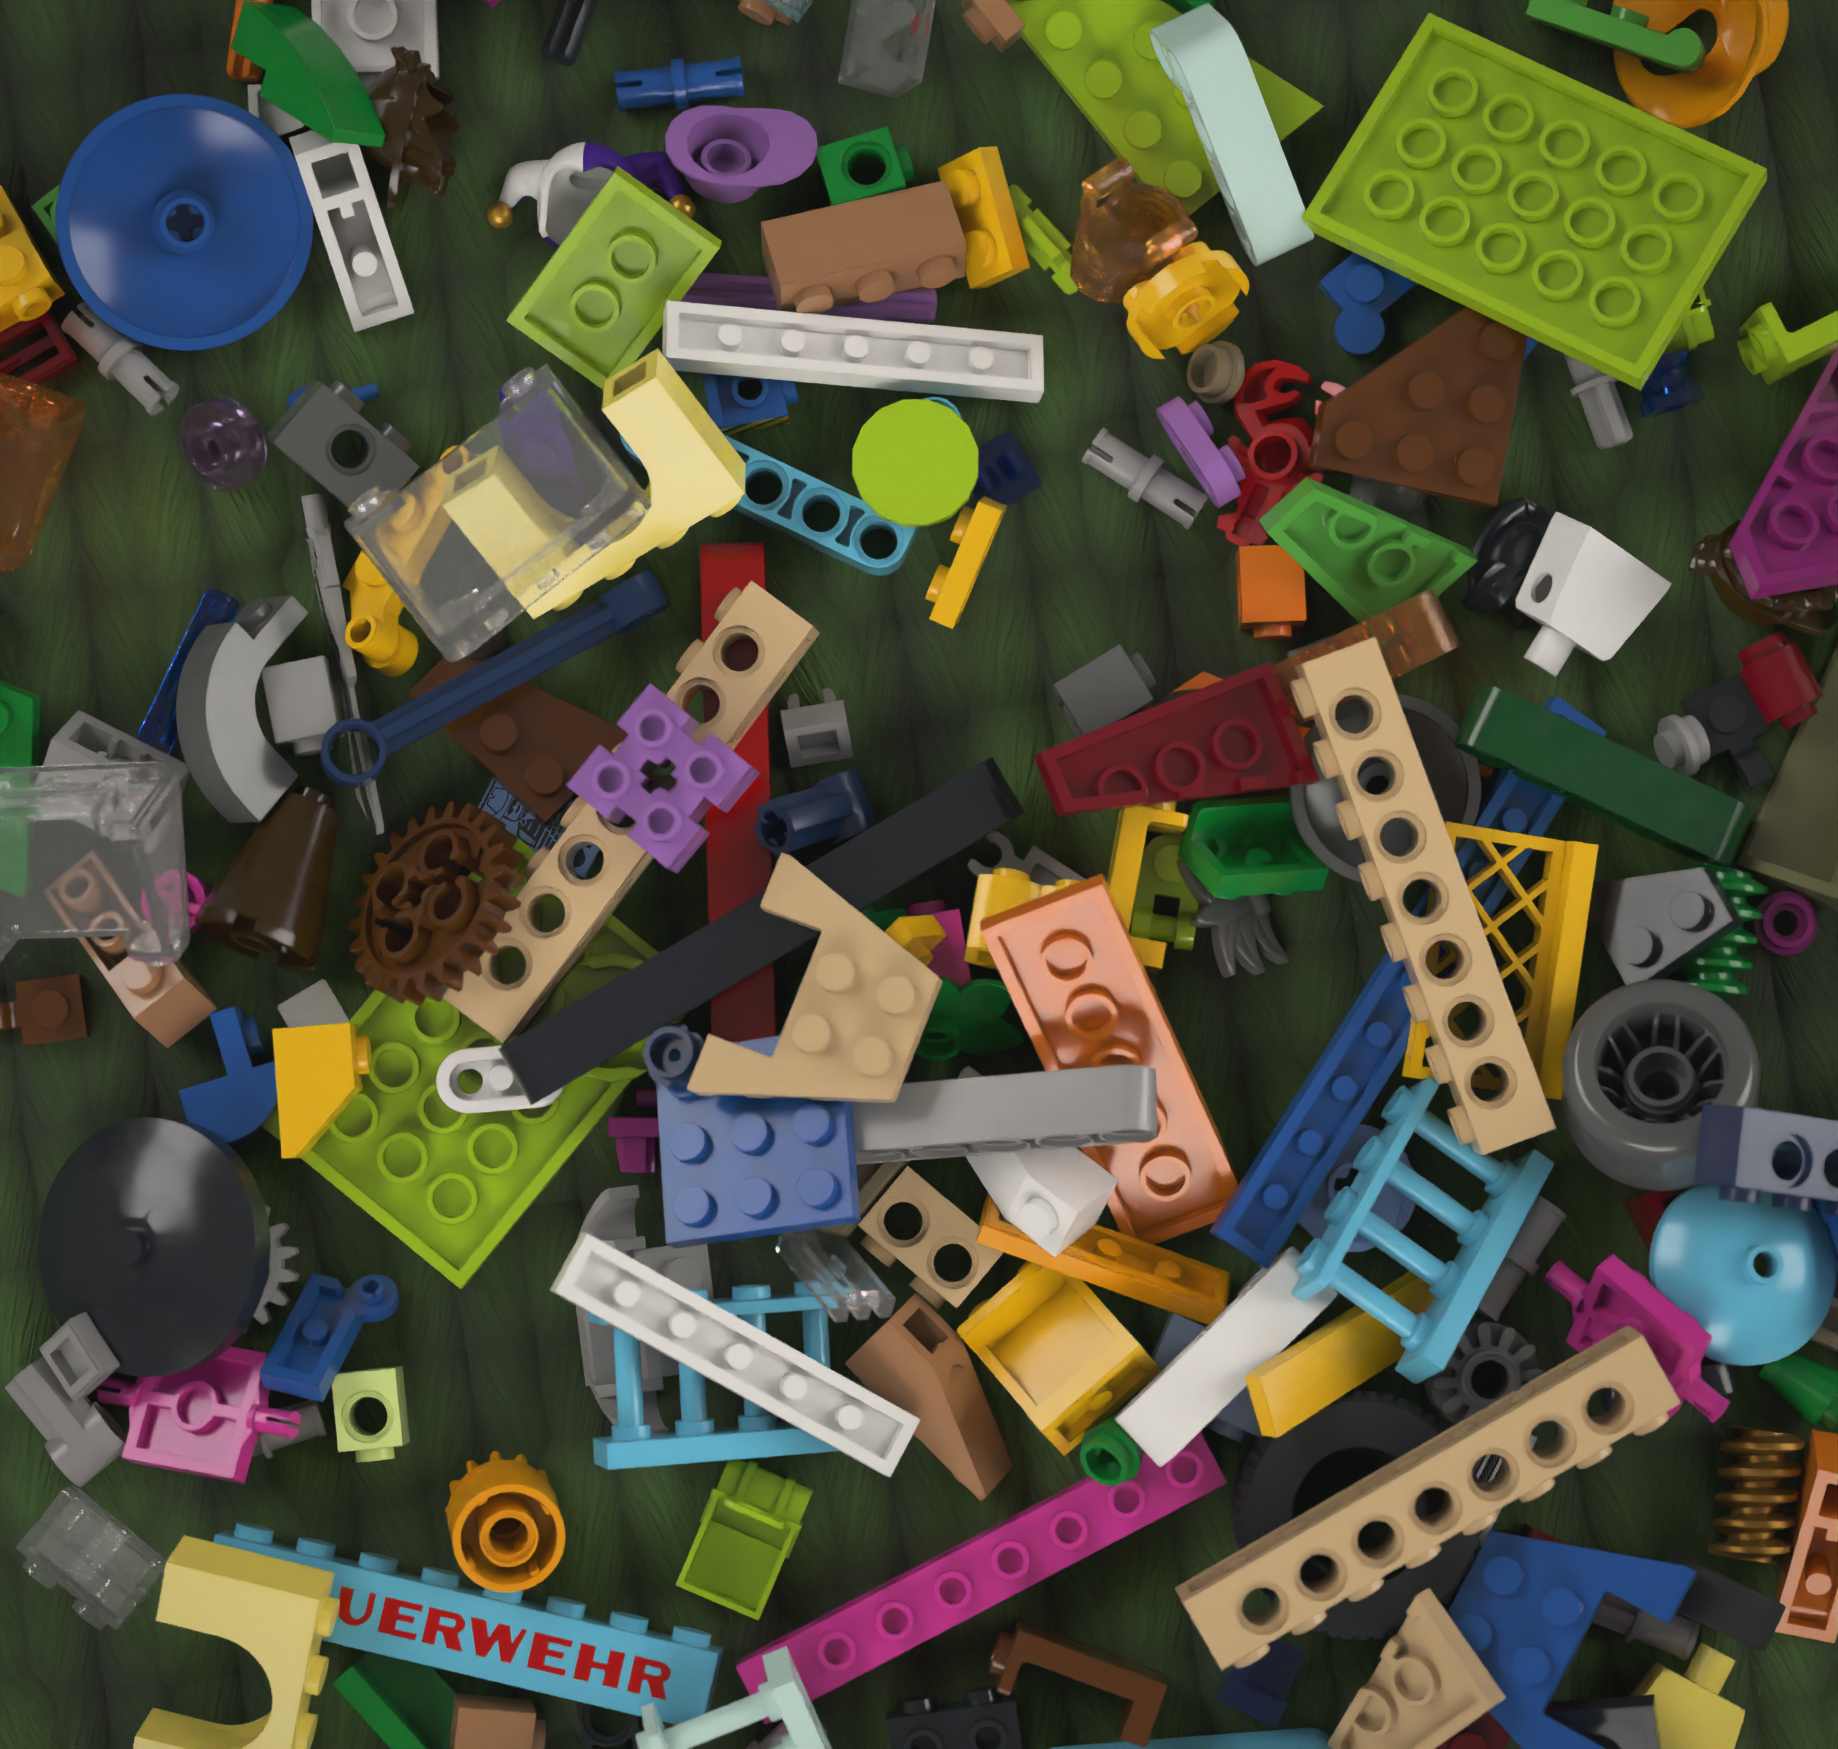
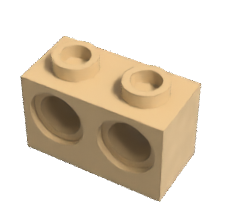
M909 1166L904 1169L858 1224L867 1233L860 1244L887 1267L890 1268L898 1259L917 1276L909 1285L937 1309L946 1300L957 1309L1004 1253L977 1243L979 1225ZM898 1202L913 1204L922 1215L923 1223L920 1232L908 1240L894 1238L885 1227L886 1212L892 1205ZM946 1244H959L966 1248L971 1255V1269L964 1278L958 1281H948L941 1278L934 1268V1256Z

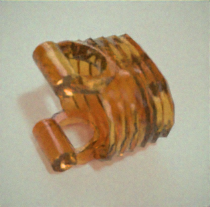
M1123 157L1113 160L1085 178L1082 182L1084 192L1080 201V216L1077 220L1070 277L1081 293L1095 301L1120 304L1123 303L1124 296L1134 285L1142 281L1151 280L1161 270L1172 264L1180 250L1189 245L1198 235L1195 224L1189 219V213L1175 196L1159 186L1138 182L1132 183V178L1134 177L1133 168L1128 160ZM1112 192L1107 201L1096 209L1097 201Z

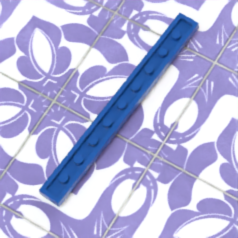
M1558 696L1548 697L1542 707L1605 737L1607 731ZM1502 770L1480 804L1474 826L1542 837L1564 802V799ZM1464 839L1455 853L1465 881L1490 863L1476 840ZM1492 843L1500 855L1511 847ZM1525 849L1507 863L1515 877L1533 851L1532 849ZM1496 871L1473 889L1472 892L1489 917H1491L1509 888ZM1430 885L1411 915L1421 917L1426 914ZM1441 944L1438 959L1446 953ZM1388 951L1209 1231V1233L1261 1268H1269L1407 1050L1411 1014L1402 988L1410 985L1411 981L1403 960L1393 963ZM1454 962L1440 971L1435 977L1443 978L1449 975L1455 968Z

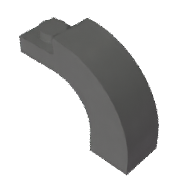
M292 594L270 598L258 597L249 602L238 613L235 622L207 625L193 644L179 680L176 699V721L180 746L186 765L201 792L230 824L260 822L299 776L266 740L259 726L255 709L256 686L262 669L270 657L309 613Z

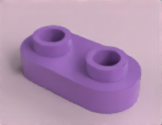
M1177 396L1156 408V413L1167 436L1212 503L1217 508H1220L1239 497L1241 491L1237 482L1245 478V473L1228 445L1217 449L1209 436L1215 432L1200 404L1195 400L1187 405L1180 396Z

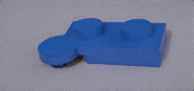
M1353 253L1319 281L1318 287L1333 305L1339 307L1342 311L1337 317L1334 326V338L1339 348L1345 353L1356 357L1366 356L1374 352L1382 343L1385 334L1384 321L1380 314L1409 293L1418 283L1356 253Z
M312 1273L259 1371L263 1387L323 1402L363 1323L383 1321L393 1315L398 1308L399 1294L397 1286L392 1279L378 1274L363 1276L348 1289L342 1287L337 1278Z

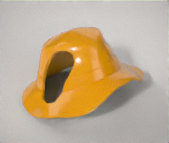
M1614 0L1613 5L1624 7L1649 17L1646 28L1663 34L1672 30L1690 14L1698 10L1711 12L1717 24V41L1715 46L1706 55L1702 66L1696 71L1690 73L1681 72L1667 76L1654 75L1641 64V58L1613 49L1617 76L1628 99L1637 109L1680 129H1690L1704 125L1727 112L1743 95L1752 78L1769 68L1776 60L1783 46L1789 25L1788 1Z

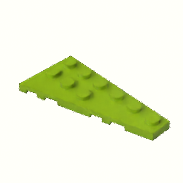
M1006 0L1025 24L1021 34L1023 40L1175 228L1220 192L1183 94L1171 82L1163 70L1149 36V30L1182 15V13L1161 0ZM1247 56L1279 142H1282L1324 106Z

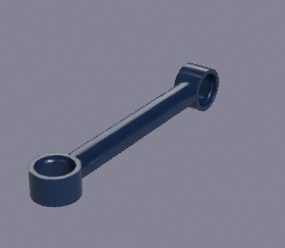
M651 570L637 574L607 591L596 602L372 722L358 718H349L337 722L327 731L322 741V767L326 775L340 786L360 788L369 785L382 772L386 757L613 635L624 634L639 627L666 610L670 606V602ZM350 731L361 732L374 741L377 759L370 771L355 775L347 774L339 770L334 763H331V746L343 733Z

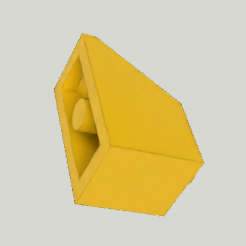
M349 1022L272 1029L282 1159L304 1158L363 1089L362 1075L371 1074L372 1055L369 1036H359L358 1024Z

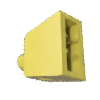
M1701 1642L1684 1676L1658 1662L1652 1665L1629 1696L1654 1694L1662 1749L1735 1748L1744 1720L1745 1710L1720 1696L1719 1693L1736 1660Z

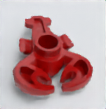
M1276 359L1255 363L1245 372L1242 386L1231 399L1235 418L1251 440V444L1248 448L1238 437L1233 435L1228 439V446L1239 461L1245 473V478L1240 483L1241 495L1237 498L1238 506L1236 512L1219 515L1217 528L1226 532V540L1238 546L1266 545L1270 538L1260 524L1259 519L1306 477L1319 483L1323 481V474L1319 472L1308 473L1310 470L1308 469L1314 433L1305 419L1289 417L1270 422L1266 417L1296 405L1303 398L1304 394L1297 390L1281 393L1282 385L1293 382L1307 385L1312 383V376L1297 365ZM1324 381L1320 387L1322 391L1331 397L1346 389V387L1339 383ZM1316 400L1315 402L1316 418L1318 415L1319 405L1324 403L1319 400Z

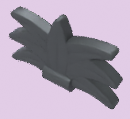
M1181 859L1177 861L1176 865L1186 886L1202 906L1191 918L1190 925L1198 928L1211 927L1214 954L1224 978L1235 975V959L1252 975L1265 972L1259 952L1277 965L1290 961L1289 956L1279 944L1270 925L1268 912L1274 909L1268 894L1240 896L1232 900L1215 898Z

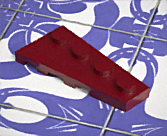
M1271 661L1059 744L1033 756L1058 817L1311 785L1320 781Z

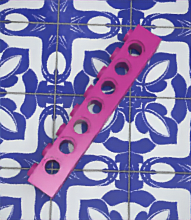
M1199 1432L1163 1466L1159 1467L1145 1453L1137 1475L1133 1479L1122 1482L1119 1485H1103L1087 1476L739 1658L735 1667L749 1694H755L759 1692L758 1685L768 1681L762 1655L787 1646L812 1701L1221 1487L1227 1481L1202 1433ZM769 1717L762 1719L765 1725L772 1722Z

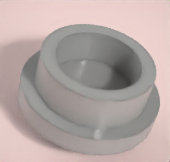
M1671 714L1660 719L1657 728L1658 734L1654 736L1653 740L1654 749L1660 763L1686 776L1697 773L1700 765L1710 759L1711 753L1707 734L1700 722L1692 715L1679 717L1678 715Z

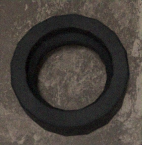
M1672 1553L1668 1563L1687 1566L1697 1572L1677 1612L1747 1646L1765 1652L1786 1609L1785 1605L1684 1556Z

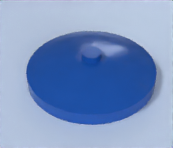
M165 94L139 100L117 110L95 126L81 141L71 156L59 185L55 208V230L59 253L71 283L81 298L101 319L122 334L150 346L168 350L192 351L220 347L248 336L266 324L287 303L296 290L309 259L313 237V212L296 159L280 137L263 121L250 112L221 99L194 94Z

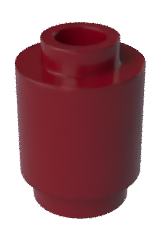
M1783 631L1777 632L1737 654L1744 667L1739 670V673L1766 725L1779 720L1782 728L1787 730L1819 713L1813 702L1823 697L1824 694L1796 642L1790 644Z

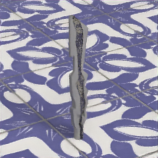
M324 494L305 495L299 498L304 525L303 532L309 546L324 633L327 634L330 644L333 673L341 687L345 719H360L354 688L357 681V673L352 648L345 640L347 623L331 541V524H329ZM355 731L347 732L353 775L370 771L373 765L367 735ZM374 780L369 785L355 788L356 798L375 834L378 835L384 833V824L376 781Z

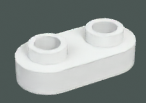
M502 1046L469 1048L453 1052L441 1063L436 1078L437 1090L444 1103L455 1111L468 1114L545 1107L560 1097L565 1086L535 1104L530 1105L498 1051ZM469 1069L477 1070L483 1079L482 1087L474 1094L465 1093L460 1086L461 1075Z

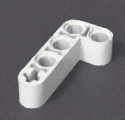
M1294 1246L1278 1254L1268 1269L1261 1268L1237 1292L1238 1297L1114 1418L1159 1467L1173 1458L1247 1386L1246 1374L1278 1355L1338 1295L1329 1285L1304 1301L1291 1294L1301 1276V1273L1295 1270L1301 1254Z

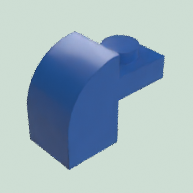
M235 1006L209 1014L227 1076L179 1090L187 1121L208 1129L229 1145L246 1141L265 1130L263 1126L278 1108L275 1061L260 1065L258 1059L259 1054L266 1052V1045L259 1022L255 1016L246 1018L244 1009Z

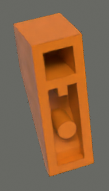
M1812 1429L1802 1463V1471L1799 1474L1796 1491L1799 1493L1798 1500L1793 1501L1791 1515L1795 1518V1525L1788 1528L1786 1538L1792 1544V1551L1783 1554L1775 1601L1785 1605L1786 1609L1775 1632L1835 1643L1838 1634V1434Z

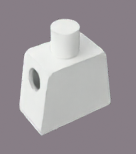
M1556 511L1515 599L1516 608L1542 626L1523 658L1555 678L1574 648L1603 662L1611 659L1665 595L1672 583L1594 528Z

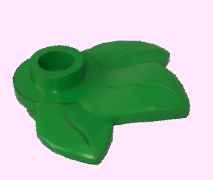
M945 976L940 977L943 982L915 1054L928 1060H946L955 1056L960 1050L981 1056L1005 1051L1023 1043L1024 1034L1001 1018L1012 1002L1005 983L983 978L971 980L959 987L952 979Z

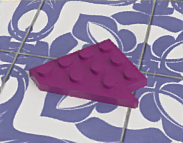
M1838 349L1833 352L1823 368L1729 542V547L1750 599L1838 584Z

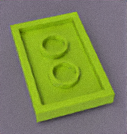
M617 166L512 309L506 321L604 390V381L637 360L663 325V311L666 301H681L720 249L722 241Z

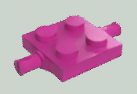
M1614 1254L1596 1267L1589 1284L1567 1267L1562 1260L1554 1264L1548 1271L1544 1282L1552 1286L1572 1303L1573 1325L1566 1342L1577 1352H1582L1629 1324L1644 1336L1681 1404L1667 1411L1669 1418L1679 1411L1684 1398L1709 1418V1421L1712 1423L1725 1412L1730 1401L1702 1380L1700 1374V1363L1713 1336L1700 1327L1694 1317L1681 1311L1652 1287L1641 1273L1632 1270Z
M229 1347L213 1361L186 1373L154 1377L139 1376L136 1383L107 1377L100 1386L113 1392L99 1389L97 1391V1398L101 1404H112L129 1408L130 1428L121 1458L135 1464L245 1484L255 1444L260 1438L261 1433L294 1439L299 1430L288 1424L301 1426V1417L297 1411H285L268 1407L270 1389L263 1387L259 1373L268 1353L236 1347Z

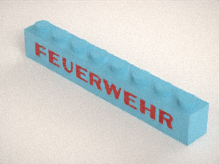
M237 1522L235 1531L226 1530L214 1536V1543L334 1572L330 1597L339 1599L340 1606L330 1638L322 1637L323 1641L642 1716V1706L653 1702L661 1720L675 1725L710 1712L724 1648L711 1645L712 1634L684 1626H674L672 1635L647 1630L649 1619L630 1613L611 1611L609 1620L584 1615L586 1604L567 1598L548 1596L547 1605L522 1600L524 1590L497 1592L484 1588V1591L459 1585L460 1574L435 1567L424 1566L421 1576L398 1571L399 1560L381 1554L361 1552L359 1561L334 1555L336 1550L335 1544L318 1539L299 1537L297 1546L272 1541L274 1530L249 1523Z

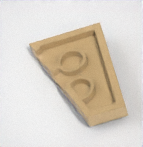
M1430 1588L1415 1596L1406 1611L1408 1617L1397 1635L1389 1639L1380 1654L1382 1660L1370 1680L1359 1689L1327 1742V1745L1332 1749H1435L1506 1698Z

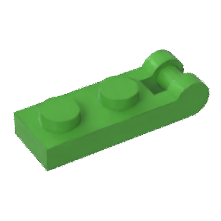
M1530 0L1525 13L1533 22L1678 72L1690 73L1696 71L1705 61V46L1696 32L1688 28H1679L1666 35L1646 28L1649 17L1624 7L1613 5L1612 11L1608 15L1587 8L1589 0Z

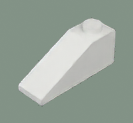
M314 130L289 137L354 333L413 314L414 310L359 145L331 142Z
M967 1066L961 1071L958 1079L983 1076L970 1066ZM1076 1147L966 1156L1003 1217L1054 1257L1058 1256L1065 1248L1074 1243L1097 1223L1119 1181Z

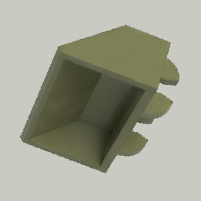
M1837 642L1818 683L1824 696L1813 702L1819 713L1799 724L1735 862V866L1797 893L1825 908L1838 912Z

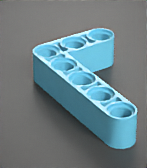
M939 397L923 398L952 409L961 418L956 406L947 399ZM620 434L621 442L630 459L645 468L639 457ZM725 436L746 464L745 494L742 495L740 501L732 510L867 574L875 576L889 575L898 570L904 563L921 526L919 528H902L883 520L861 499ZM766 474L774 476L783 486L781 494L776 501L761 505L754 503L748 498L747 488L754 478ZM823 501L834 505L840 513L839 521L834 528L825 532H817L806 526L803 519L805 512L811 505ZM881 528L891 532L898 543L892 555L885 559L877 560L870 558L863 552L861 542L868 532Z

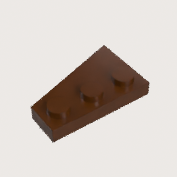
M452 649L408 692L409 700L411 701L482 662ZM527 683L514 688L440 728L544 828L571 801H574L579 796L567 784L596 748L602 745L612 751L629 735L621 727Z

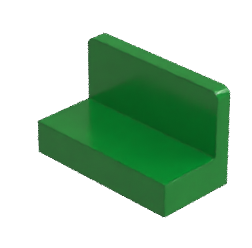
M368 1651L332 1683L390 1749H449L454 1696L457 1692L434 1667Z

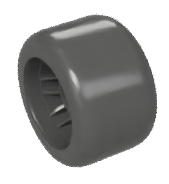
M1655 979L1634 982L1609 992L1583 1013L1575 1024L1565 1047L1562 1062V1101L1565 1121L1572 1139L1583 1156L1595 1168L1622 1184L1650 1191H1673L1700 1184L1694 1183L1703 1104L1741 1106L1757 1109L1760 1067L1755 1043L1740 1016L1721 998L1698 986L1675 980ZM1653 1091H1665L1674 1097L1668 1100H1654L1646 1095Z

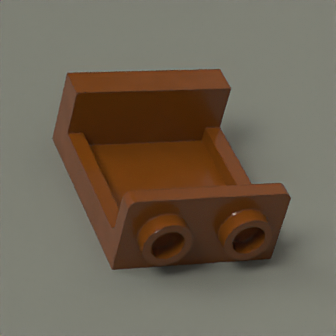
M1018 1618L1012 1633L1003 1629L1000 1630L988 1666H990L989 1673L997 1675L995 1679L996 1692L1009 1696L1021 1664L1023 1662L1033 1663L1124 1697L1125 1700L1116 1722L1120 1739L1144 1748L1146 1747L1168 1687L1161 1671Z

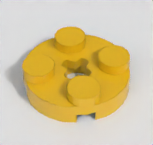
M1204 242L1191 243L1180 250L1172 264L1161 270L1151 280L1142 281L1134 285L1126 293L1123 305L1129 313L1126 322L1128 332L1142 352L1153 359H1165L1160 350L1175 346L1182 355L1193 352L1216 338L1233 322L1240 312L1233 302L1237 298L1240 289L1247 296L1249 280L1229 253L1222 250H1210Z

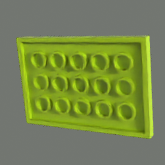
M1428 13L1302 216V221L1313 233L1641 390L1766 183L1767 168L1436 15Z
M517 837L518 840L514 844L513 849L523 854L524 859L513 870L522 875L525 867L536 852ZM473 872L467 877L477 884L480 882L485 883L486 879ZM525 880L523 884L512 890L511 896L516 898L528 881ZM557 896L542 900L535 912L536 923L543 932L557 929L565 917V907ZM611 915L571 970L586 959L594 956L617 953L639 958L645 962L659 952L615 916ZM518 948L508 949L500 956L497 962L498 975L506 984L517 982L526 971L525 956ZM375 989L349 1021L350 1023L358 1024L359 1036H369L372 1072L371 1074L362 1075L363 1089L306 1156L301 1159L453 1284L463 1289L634 1079L609 1082L582 1075L567 1084L560 1097L545 1107L474 1114L455 1111L444 1103L437 1090L436 1078L441 1063L450 1054L461 1049L503 1046L505 1044L445 999L436 1002L426 996L421 1006H417L408 1000L402 1004ZM553 994L525 1032L549 1018ZM687 1014L678 1018V1023H680ZM469 1069L461 1075L460 1086L465 1093L474 1094L482 1087L483 1079L477 1070ZM277 1108L263 1127L281 1141Z

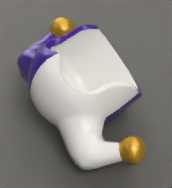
M581 142L559 150L549 160L526 161L511 167L507 172L498 202L488 208L487 218L493 227L507 228L513 222V210L524 199L534 198L537 200L539 232L545 242L557 249L617 166L652 191L656 190L668 198L671 205L689 218L694 216L696 210L692 200L685 195L679 173L665 152H642L623 157L606 145L595 142Z

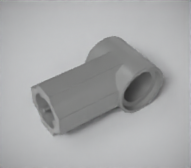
M43 1356L28 1365L4 1387L47 1440L44 1446L51 1459L76 1486H84L123 1453L127 1434L120 1424L102 1405L97 1402L92 1403L87 1396L73 1402Z

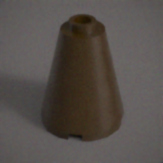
M298 786L295 793L284 792L263 817L199 908L195 924H201L199 930L205 936L226 948L255 960L258 953L271 956L279 955L276 967L302 972L314 970L320 955L340 820L339 814L330 808L332 799L322 792L304 786Z

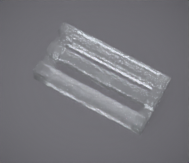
M812 1229L780 1233L775 1250L835 1322L847 1321L849 1311L857 1320H868L871 1310L879 1318L891 1317L896 1301L895 1296L844 1236Z

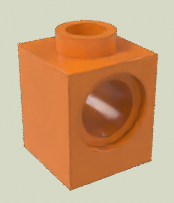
M1280 545L1239 546L1236 553L1238 630H1253L1255 640L1292 638V628H1302L1306 622L1304 569Z

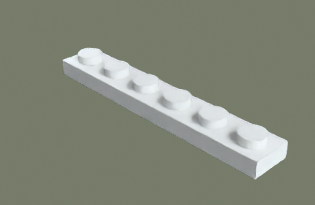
M668 300L663 311L662 354L675 371L1039 403L1044 393L1043 335Z
M581 1232L550 1289L555 1294L882 1475L891 1477L921 1420L587 1233Z

